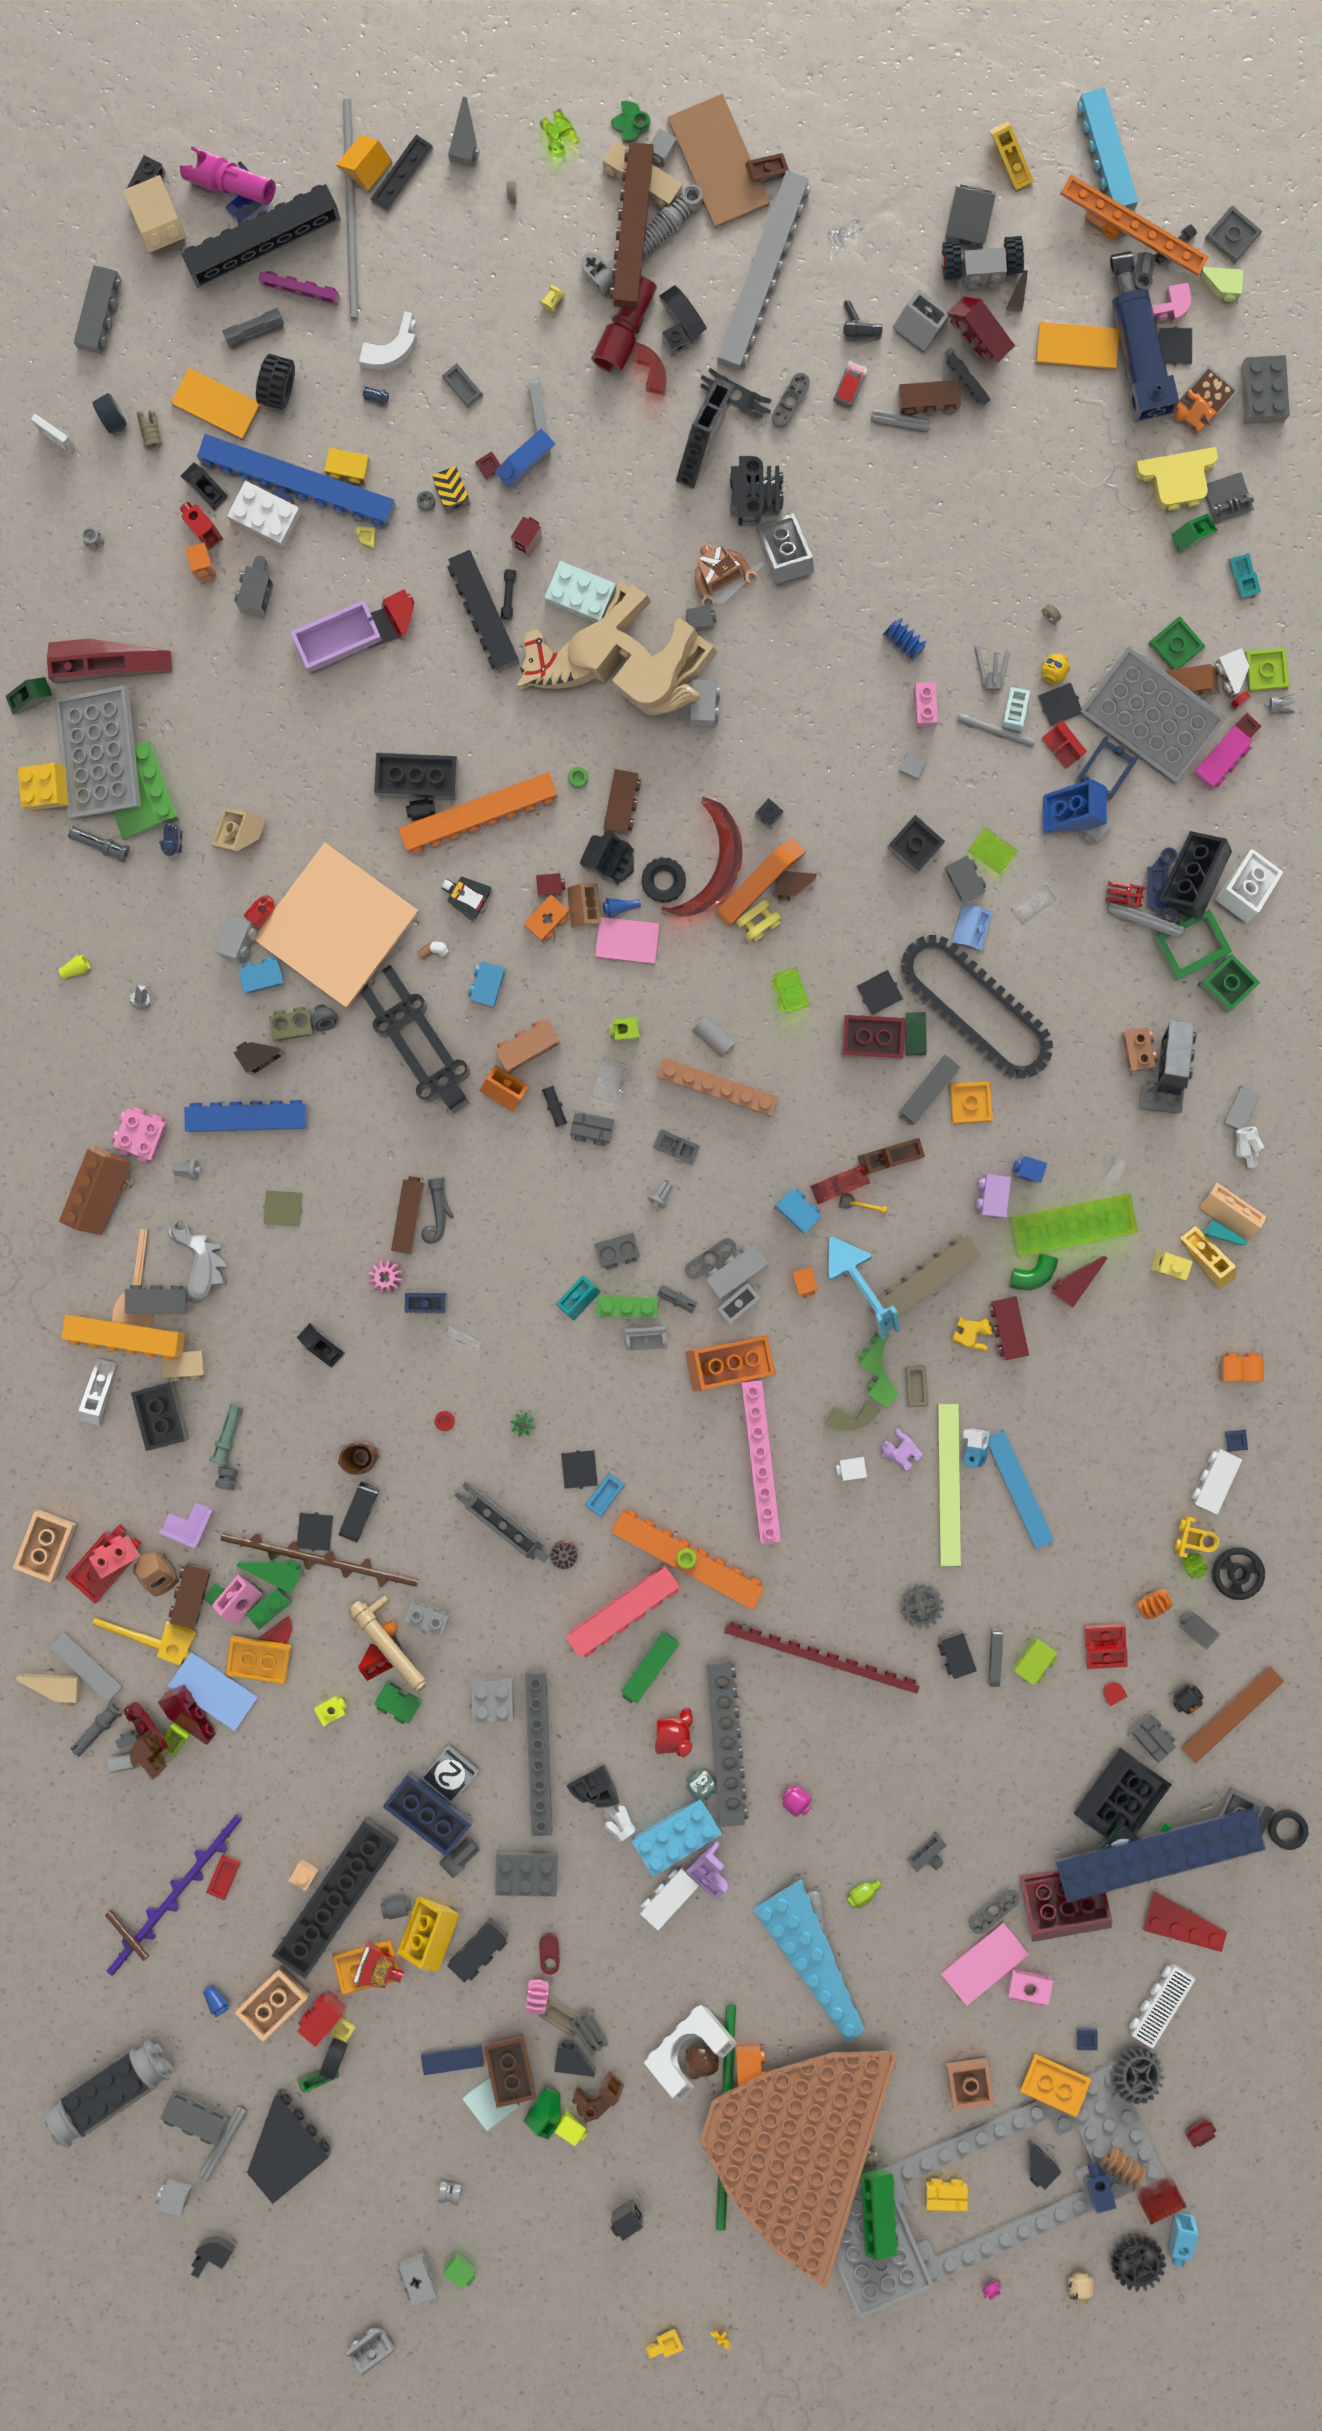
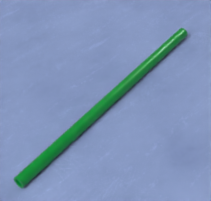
M728 2004L726 2005L725 2029L735 2040L736 2005ZM734 2048L724 2057L722 2094L731 2090L733 2086ZM718 2176L716 2230L724 2231L726 2230L727 2193Z

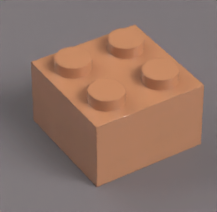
M986 2057L946 2063L951 2102L954 2110L994 2104L989 2065Z

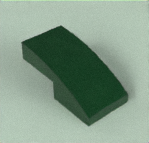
M906 1012V1056L926 1055V1012Z

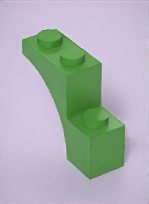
M876 1332L870 1340L872 1343L868 1350L864 1349L859 1355L860 1362L858 1364L878 1377L877 1380L872 1379L866 1389L869 1390L867 1394L888 1408L899 1391L888 1381L883 1369L882 1354L889 1335L885 1333L886 1339L882 1340L879 1333Z

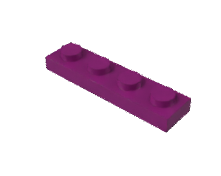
M260 271L259 282L261 286L334 305L339 304V293L333 287L325 286L322 288L311 281L303 283L291 276L284 278L272 271H267L266 273Z

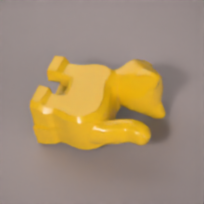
M959 1317L956 1326L961 1327L963 1332L959 1334V1332L955 1331L952 1342L960 1343L966 1348L986 1352L988 1347L983 1343H977L976 1340L978 1333L984 1336L993 1334L990 1321L983 1318L981 1321L976 1322Z

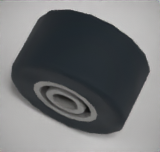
M110 393L92 402L99 419L109 434L127 425L120 408Z

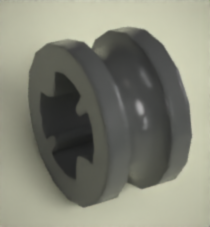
M423 491L417 497V503L421 510L430 511L435 507L436 501L431 492ZM423 497H428L431 502H428L429 505L425 506L421 502V500L424 501Z

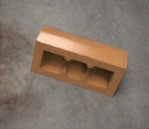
M580 883L567 887L571 927L600 924L601 915L597 883Z

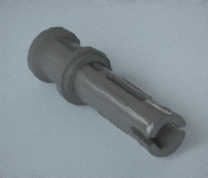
M74 826L69 830V839L102 851L104 856L117 858L121 863H124L129 854L130 847L127 845H119L114 843L112 839H102Z
M109 1702L107 1709L101 1715L98 1714L96 1716L94 1724L70 1748L72 1752L80 1757L104 1730L111 1728V1724L117 1717L123 1715L121 1709L114 1703Z

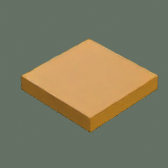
M990 1081L949 1084L952 1124L993 1121Z

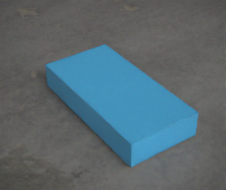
M608 1473L585 1506L602 1517L625 1484Z

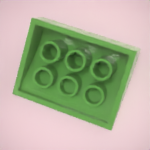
M150 741L135 746L141 806L113 812L123 840L180 820L156 751Z

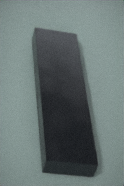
M416 134L370 198L371 202L388 212L428 156L433 145Z

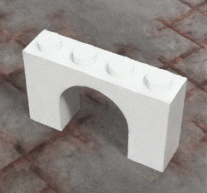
M702 2005L695 2007L690 2012V2016L685 2021L680 2022L676 2030L664 2038L662 2044L657 2050L652 2051L644 2062L669 2095L680 2102L695 2088L679 2067L678 2057L682 2046L688 2040L700 2037L716 2055L724 2058L738 2044L712 2012Z

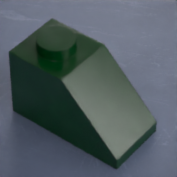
M42 677L25 680L5 697L12 714H17L42 704L52 696L46 678Z

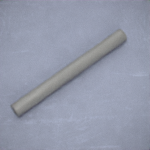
M961 713L957 720L1032 747L1036 740Z

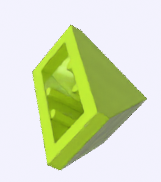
M173 1723L163 1737L168 1744V1748L164 1751L175 1757L191 1734Z

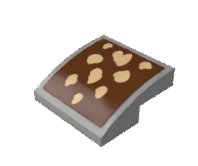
M1209 365L1189 387L1194 394L1201 396L1217 412L1212 420L1207 421L1206 416L1202 418L1209 425L1215 421L1239 391ZM1186 392L1180 399L1190 409L1195 403L1194 400L1187 396Z

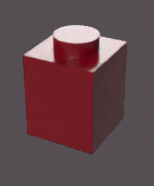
M560 873L536 875L538 898L549 897L550 895L562 896V890H566L565 878H561Z

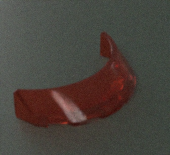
M702 797L701 804L707 809L715 823L719 837V858L713 876L705 888L694 898L676 907L667 908L662 906L661 913L677 917L699 914L720 902L733 887L742 864V840L735 820L722 803L706 797Z

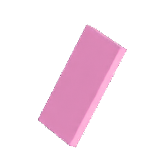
M1002 1922L942 1971L941 1975L968 2006L1026 1958L1029 1953L1005 1923Z

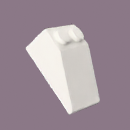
M1251 848L1215 900L1248 923L1259 913L1283 871Z

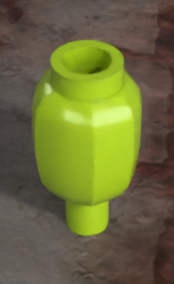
M878 1880L873 1884L863 1883L850 1892V1897L847 1898V1901L852 1909L856 1907L863 1908L875 1898L876 1891L882 1885Z

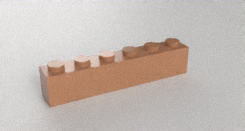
M664 1057L657 1075L658 1079L769 1117L772 1116L778 1096Z

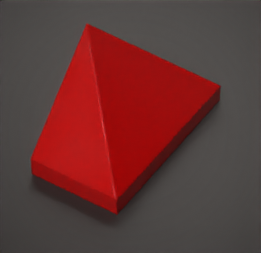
M375 1644L369 1645L358 1666L359 1671L367 1681L393 1668V1665Z

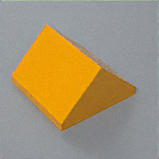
M360 135L336 166L366 191H369L392 163V159L379 140Z

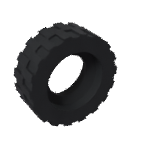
M659 857V859L655 858L646 865L642 874V886L649 898H652L653 901L664 903L672 902V900H676L682 894L685 888L686 877L683 867L676 860L668 857ZM666 870L673 875L674 882L669 889L661 890L655 886L654 876L657 872Z

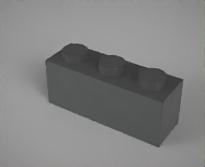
M130 1285V1289H125V1313L187 1314V1290H183V1286H171V1290L162 1289L163 1285H150V1289H142V1285Z
M173 2091L160 2119L164 2120L163 2122L170 2127L177 2126L181 2128L182 2132L187 2135L200 2137V2140L206 2144H216L228 2117Z

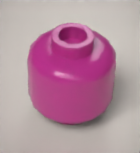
M799 1786L795 1788L790 1787L781 1798L783 1800L782 1806L794 1817H798L801 1814L805 1816L812 1808L809 1805L812 1800L811 1796Z

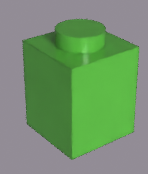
M457 2252L445 2266L443 2275L462 2290L465 2285L469 2287L476 2278L474 2276L476 2268Z

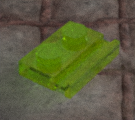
M986 827L968 850L971 855L999 875L1018 851Z

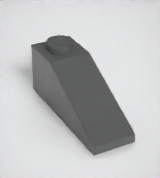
M463 97L448 156L450 162L473 167L474 160L478 161L480 149L477 148L467 97Z
M1194 1612L1186 1613L1180 1619L1181 1624L1179 1627L1206 1650L1220 1636L1215 1629Z

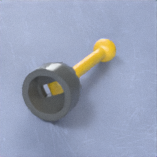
M842 1192L839 1202V1208L844 1209L857 1205L880 1211L882 1214H886L888 1211L886 1206L878 1207L857 1202L853 1195Z

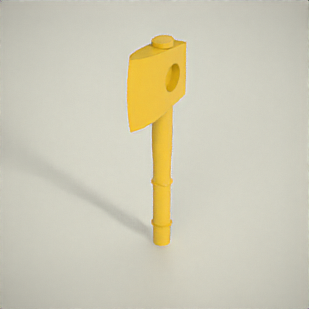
M96 1617L92 1623L96 1627L159 1650L158 1658L177 1665H181L183 1660L187 1659L190 1653L189 1648L197 1633L191 1628L175 1625L167 1621L162 1639L159 1640Z

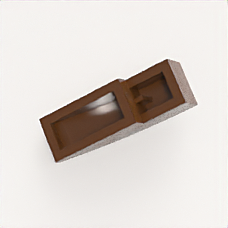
M920 1138L857 1157L862 1174L866 1175L923 1158L925 1155Z

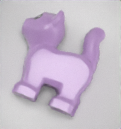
M897 1428L894 1431L895 1435L902 1442L895 1448L892 1443L884 1440L880 1455L884 1459L891 1458L905 1472L912 1467L908 1458L913 1456L917 1462L923 1456V1453L916 1447L910 1437Z

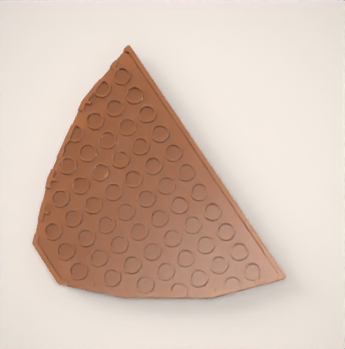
M896 2051L832 2052L764 2072L712 2099L700 2137V2142L718 2174L726 2193L738 2205L757 2232L766 2240L769 2247L825 2289L829 2282L898 2053Z

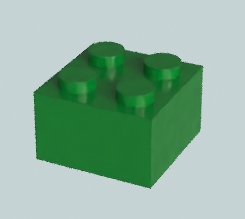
M1231 954L1199 985L1228 1013L1260 982Z

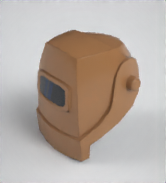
M152 1552L142 1555L137 1560V1563L134 1564L133 1574L137 1576L141 1585L149 1593L157 1597L171 1590L179 1582V1578L176 1576L172 1565L164 1558L165 1555L163 1553L157 1554Z

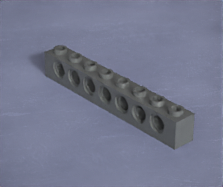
M731 1660L706 1662L720 1826L745 1825L744 1819H748V1809L743 1807V1799H747L746 1786L742 1787L741 1779H745L744 1766H740L739 1759L743 1758L742 1746H738L737 1739L741 1738V1727L736 1726V1718H740L739 1706L734 1704V1698H738L737 1685L733 1686L732 1678H736L735 1665L731 1666ZM719 1678H726L728 1685L721 1688L717 1685V1680ZM727 1698L730 1704L728 1707L722 1708L718 1704L719 1700ZM728 1718L732 1724L728 1728H723L720 1725L721 1720ZM729 1738L733 1741V1745L730 1748H725L722 1746V1741ZM726 1759H733L735 1765L732 1768H726L724 1761ZM734 1779L737 1785L734 1788H728L725 1785L726 1781ZM731 1799H735L739 1803L734 1809L727 1806L728 1801Z
M526 1670L531 1836H552L546 1670Z

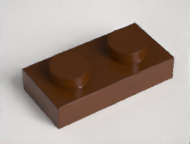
M783 153L748 160L745 164L752 183L785 175L786 170L789 171Z

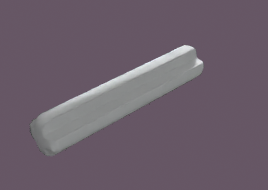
M873 410L871 415V421L923 431H928L930 427L929 419L880 410Z

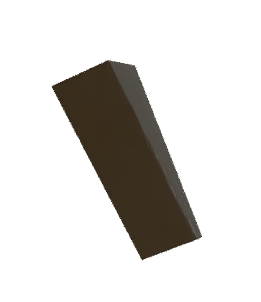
M1024 270L1006 309L1022 311L1028 270Z

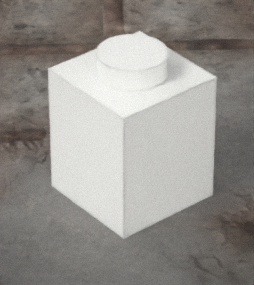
M863 1456L840 1459L839 1465H836L837 1476L841 1477L843 1481L867 1477Z

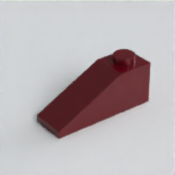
M1101 1256L1067 1274L1061 1280L1058 1278L1051 1287L1053 1289L1051 1294L1073 1308L1108 1258Z

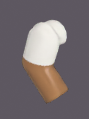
M431 941L417 952L422 959H425L431 953H438L440 957H444L448 954V949L443 942Z

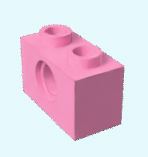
M936 682L916 683L914 686L916 728L936 727L938 723Z
M237 1575L212 1606L221 1617L237 1625L257 1602L262 1593L253 1583Z
M1011 1969L1007 1987L1008 1997H1011V2000L1015 2002L1031 2001L1032 2005L1040 2007L1043 2004L1049 2005L1053 1980L1051 1976ZM1027 1985L1035 1986L1031 1993L1024 1991Z

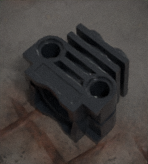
M739 456V466H731L730 488L732 495L730 516H738V526H755L759 524L762 520L763 506H766V516H770L771 506H774V516H778L779 510L783 509V492H780L783 484V472H779V466H775L774 476H771V466H767L766 476H763V463L756 456Z

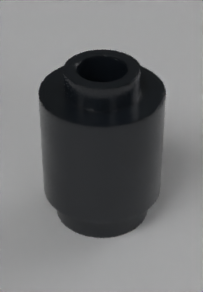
M428 798L409 801V805L406 806L407 817H412V821L421 820L436 814L434 800H428Z

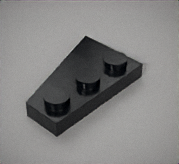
M950 347L945 351L948 359L946 361L947 365L952 371L957 370L959 372L961 383L965 387L969 385L973 390L971 393L973 398L978 403L982 401L985 405L991 400L990 396L977 379L969 373L970 371L964 362L957 358L954 349Z

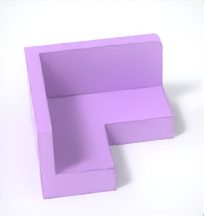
M196 1502L188 1520L169 1513L163 1528L159 1530V1534L196 1549L200 1546L215 1510Z
M717 1841L699 1854L686 1870V1873L714 1900L724 1894L729 1888L727 1886L728 1882L718 1873L724 1865L713 1855L720 1845Z

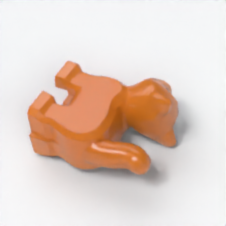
M1189 389L1186 392L1187 396L1194 400L1195 403L1190 410L1184 404L1179 403L1174 411V419L1178 422L1186 421L1200 433L1206 427L1202 418L1206 416L1207 421L1212 420L1217 412L1210 407L1206 400Z

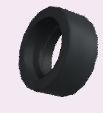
M1278 1811L1270 1818L1268 1823V1834L1271 1840L1282 1849L1295 1850L1301 1847L1307 1840L1309 1834L1308 1825L1305 1819L1295 1811ZM1292 1818L1298 1822L1300 1833L1295 1840L1286 1842L1278 1837L1276 1828L1282 1819Z
M336 2038L332 2039L319 2075L331 2080L335 2079L348 2043Z

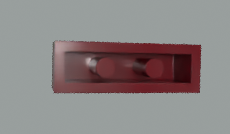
M1017 1296L991 1301L992 1305L989 1306L991 1318H995L996 1325L993 1326L995 1337H999L1000 1345H997L999 1357H1003V1360L1006 1361L1029 1356Z

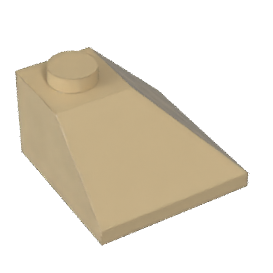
M224 807L211 845L239 851L260 838L266 820L245 811Z

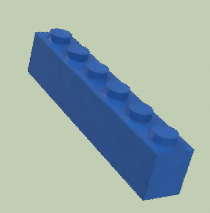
M290 1100V1104H282V1101H270V1105H262V1101H250V1105H242V1102H230V1106H222V1102H211L210 1106H202V1103H190V1107H184L186 1132L308 1129V1105L302 1104V1100Z

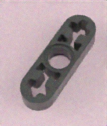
M797 373L793 376L772 413V423L774 426L783 428L790 422L809 388L810 380L806 374ZM803 379L805 386L801 385L797 393L795 391L797 387L796 380L800 381ZM792 395L796 398V403L794 405H787L785 398ZM780 406H783L787 410L784 415L785 421L781 420L778 422L776 415H781L783 408Z
M729 1238L723 1239L690 1261L685 1267L687 1277L697 1279L729 1258L736 1251L735 1242ZM724 1242L727 1244L731 1243L733 1245L731 1252H723L721 1255L724 1258L720 1259L719 1254L714 1248L718 1247V1250H721L724 1247ZM708 1253L716 1255V1262L712 1265L705 1262V1256ZM701 1258L703 1265L707 1269L703 1271V1267L698 1269V1275H690L688 1272L690 1271L689 1266L693 1265L695 1267L700 1263L697 1260Z
M992 1628L988 1677L990 1687H1000L1003 1628Z
M1011 1888L1003 1890L972 1915L969 1919V1927L972 1932L976 1934L984 1933L1014 1909L1019 1903L1017 1892ZM1007 1894H1009L1010 1896L1014 1894V1901L1012 1903L1010 1901H1007L1004 1904L1006 1909L1003 1910L1001 1904L997 1901L1001 1900V1902L1003 1903L1004 1901H1006ZM991 1906H997L1000 1909L999 1914L995 1917L988 1914ZM985 1912V1915H986L987 1918H988L989 1920H991V1921H990V1922H987V1920L985 1919V1920L981 1923L982 1926H983L982 1928H979V1927H975V1928H974V1926H975L974 1921H975L976 1919H977L978 1921H981L982 1919H984V1916L981 1915V1914H983V1913Z

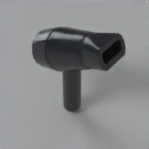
M845 300L844 307L851 321H846L843 327L845 338H881L883 324L860 321L851 301Z

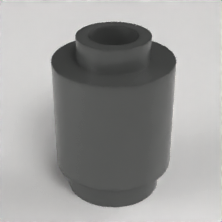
M404 1895L386 1899L385 1902L381 1903L384 1919L389 1918L391 1920L408 1916V1911L412 1910L410 1899H406Z

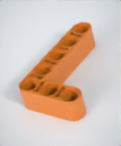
M793 838L781 844L715 913L728 927L733 925L786 869L794 865L806 851Z

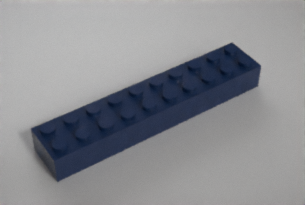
M1252 1807L1055 1861L1068 1903L1264 1851L1266 1847L1255 1810Z

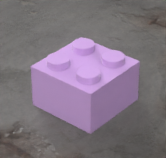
M986 1174L983 1175V1178L979 1179L978 1191H981V1195L976 1200L975 1211H979L978 1215L996 1218L1007 1217L1011 1177Z

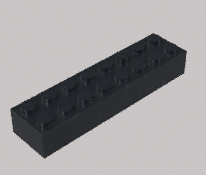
M316 185L306 194H298L287 203L281 202L268 212H260L256 218L250 221L244 220L233 229L228 228L214 238H206L202 244L196 247L190 246L181 253V256L196 287L199 288L341 218L327 185Z
M365 1817L274 1951L272 1957L306 1979L397 1845L399 1839Z

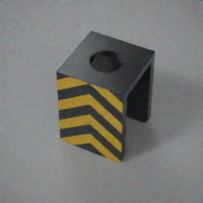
M456 466L432 475L446 514L470 505L469 497Z

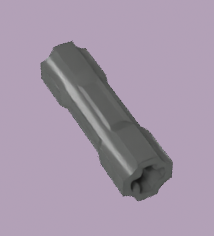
M275 308L252 320L226 328L222 332L229 348L251 337L266 331H272L285 324L278 308Z

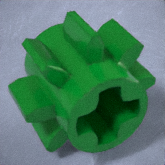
M525 1412L523 1417H520L517 1413V1420L510 1421L512 1424H515V1428L511 1431L517 1430L519 1437L524 1432L529 1436V1428L535 1429L531 1425L534 1418L528 1419L527 1412ZM524 1419L526 1420L525 1423L528 1424V1428L525 1427L523 1430H520L517 1422H521Z

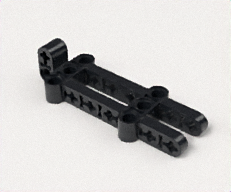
M389 965L382 971L401 998V1002L385 1011L367 983L360 991L376 1015L373 1021V1029L379 1036L391 1038L419 1081L416 1087V1094L421 1101L430 1103L441 1096L449 1110L455 1114L470 1104L458 1084L469 1077L470 1068L461 1059L453 1060L424 1016L427 1010V1003L424 998L419 994L410 995L393 967ZM420 1000L421 1006L417 1009L412 1008V1004ZM403 1011L405 1013L404 1017L400 1020L395 1019L396 1014ZM413 1020L416 1021L445 1065V1067L428 1077L398 1031ZM381 1023H388V1027L384 1031H379V1025ZM458 1066L465 1067L462 1074H455ZM447 1077L448 1082L440 1086L438 1084L439 1079ZM425 1088H430V1095L423 1097L422 1091Z

